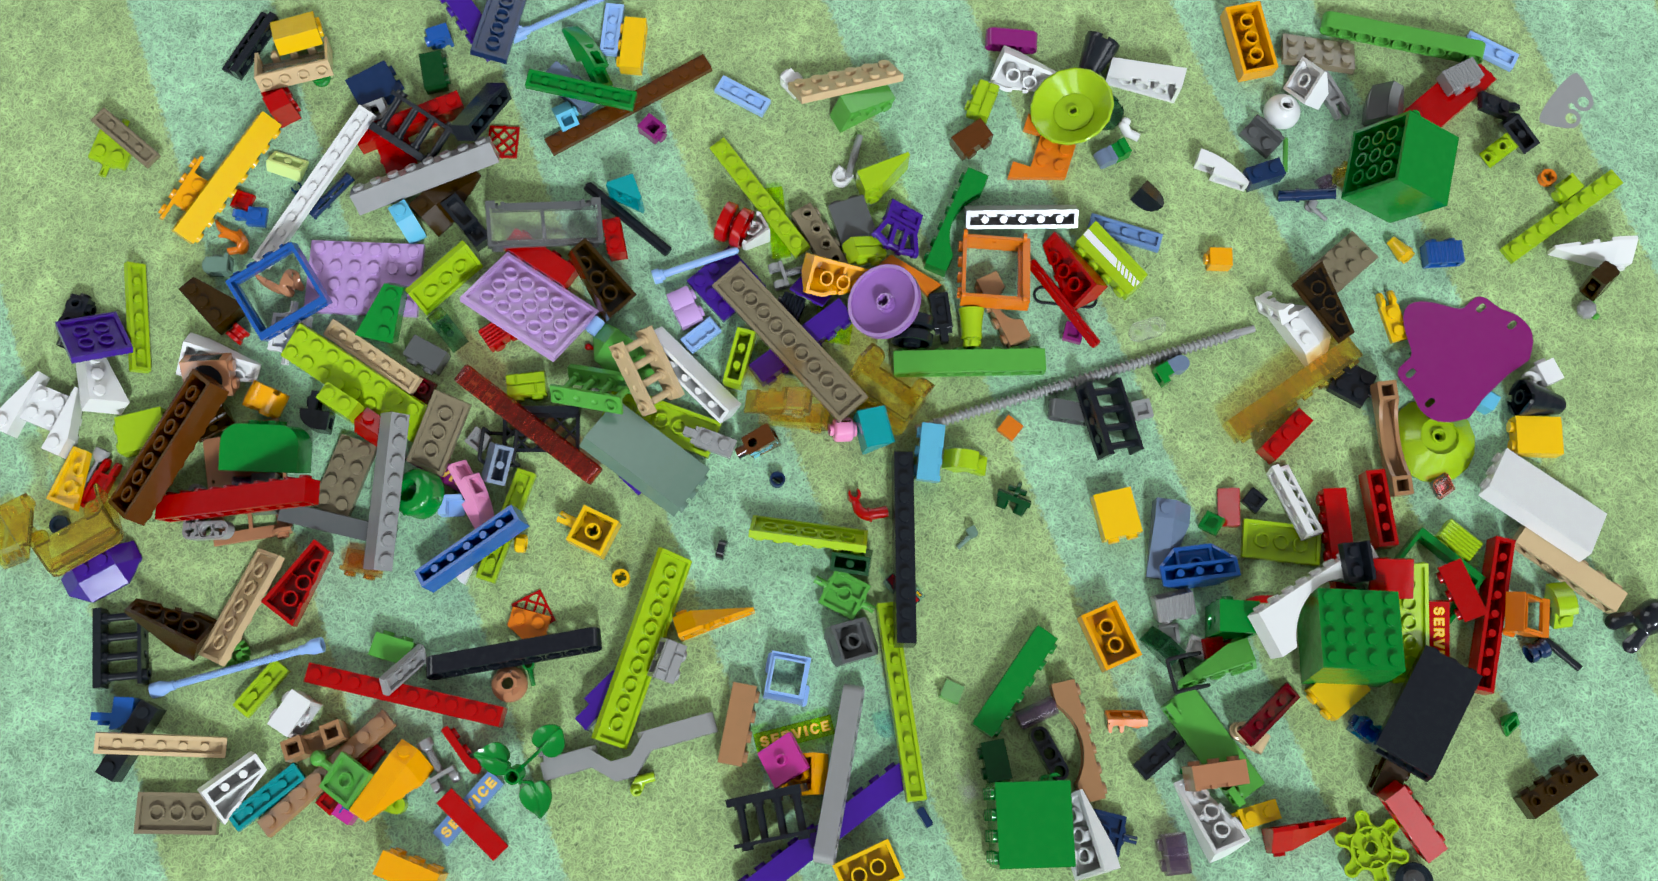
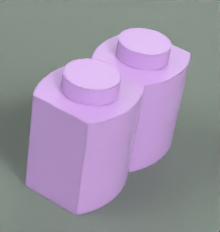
M686 285L666 294L669 305L682 331L703 322L702 316H705L701 305L697 306L694 301L697 298L693 289L689 290Z

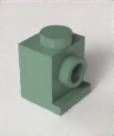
M224 253V256L214 254L212 257H205L202 261V269L210 277H230L233 275L234 259L228 253Z

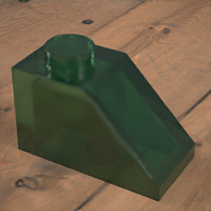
M441 307L426 318L453 353L469 342Z

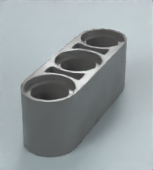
M1057 398L1050 399L1047 419L1086 426L1079 402Z

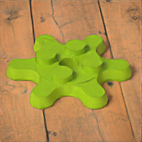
M1359 810L1354 815L1357 826L1356 831L1353 834L1339 832L1334 837L1335 844L1338 847L1346 848L1351 854L1350 861L1344 866V873L1349 878H1355L1362 870H1368L1372 873L1374 881H1389L1387 874L1388 864L1391 862L1406 864L1409 860L1408 852L1404 849L1396 848L1392 842L1393 835L1398 832L1399 827L1391 818L1387 819L1382 826L1376 827L1371 823L1368 813ZM1369 842L1375 846V852L1372 854L1365 850Z

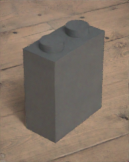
M852 195L847 200H836L828 205V214L841 251H844L842 244L850 237L871 236L870 234L876 229L864 195Z

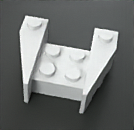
M37 371L0 407V432L18 438L26 422L50 431L41 448L67 459L72 447H76L78 444L79 426L82 423L79 388L74 387L70 396L46 387L50 377Z

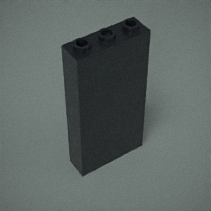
M1426 645L1419 652L1370 750L1423 781L1428 782L1434 777L1483 676L1478 674L1473 668L1463 666L1455 658L1447 657L1440 653L1438 649Z

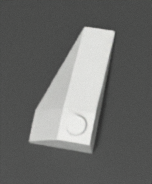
M1004 45L996 60L989 83L999 85V89L1005 92H1012V90H1022V93L1035 92L1044 79L1053 75L1056 71Z
M191 332L183 341L179 362L184 355L232 353V358L236 361V376L239 377L240 382L258 380L262 364L210 338ZM178 362L176 375L182 376Z
M1184 779L1173 784L1197 841L1209 863L1228 856L1250 841L1240 821L1235 816L1232 817L1221 803L1218 804L1206 789L1197 792L1185 791Z

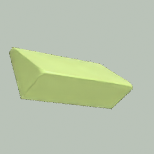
M274 151L266 160L267 171L299 182L302 181L309 165V161L278 151Z

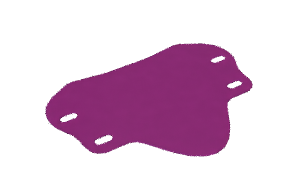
M1475 297L1464 308L1460 309L1433 302L1419 301L1409 304L1404 311L1403 322L1411 348V356L1399 367L1398 377L1412 392L1419 409L1435 421L1454 422L1469 418L1481 401L1507 375L1528 362L1531 357L1533 335L1528 324L1518 315L1499 308L1485 297ZM1480 304H1485L1486 308L1482 312L1476 311ZM1514 320L1517 322V325L1513 329L1507 328L1508 324L1511 321ZM1410 369H1415L1416 373L1411 378L1406 377V373ZM1430 398H1433L1435 403L1430 407H1426L1425 403Z

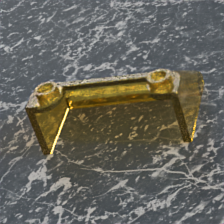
M27 493L0 505V566L4 569L11 568L30 559L34 507L36 503Z

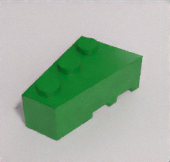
M391 282L384 283L355 335L392 344L398 342L407 300L405 289L408 286Z

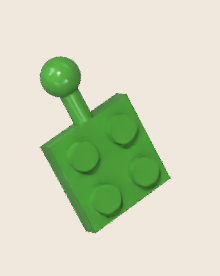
M316 750L310 756L312 765L322 766L328 771L319 787L346 809H350L374 775L346 752L341 751L334 764L327 760V755L322 750Z

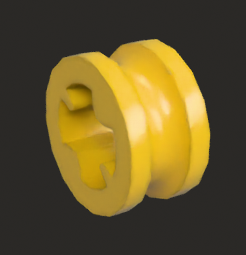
M617 569L612 574V581L618 587H625L630 582V575L624 569ZM621 573H624V577H626V580H622L621 583H618L619 580L616 579V576H620Z

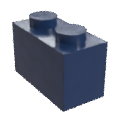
M1279 157L1244 169L1242 174L1249 181L1245 189L1246 193L1278 183L1283 179L1286 171Z

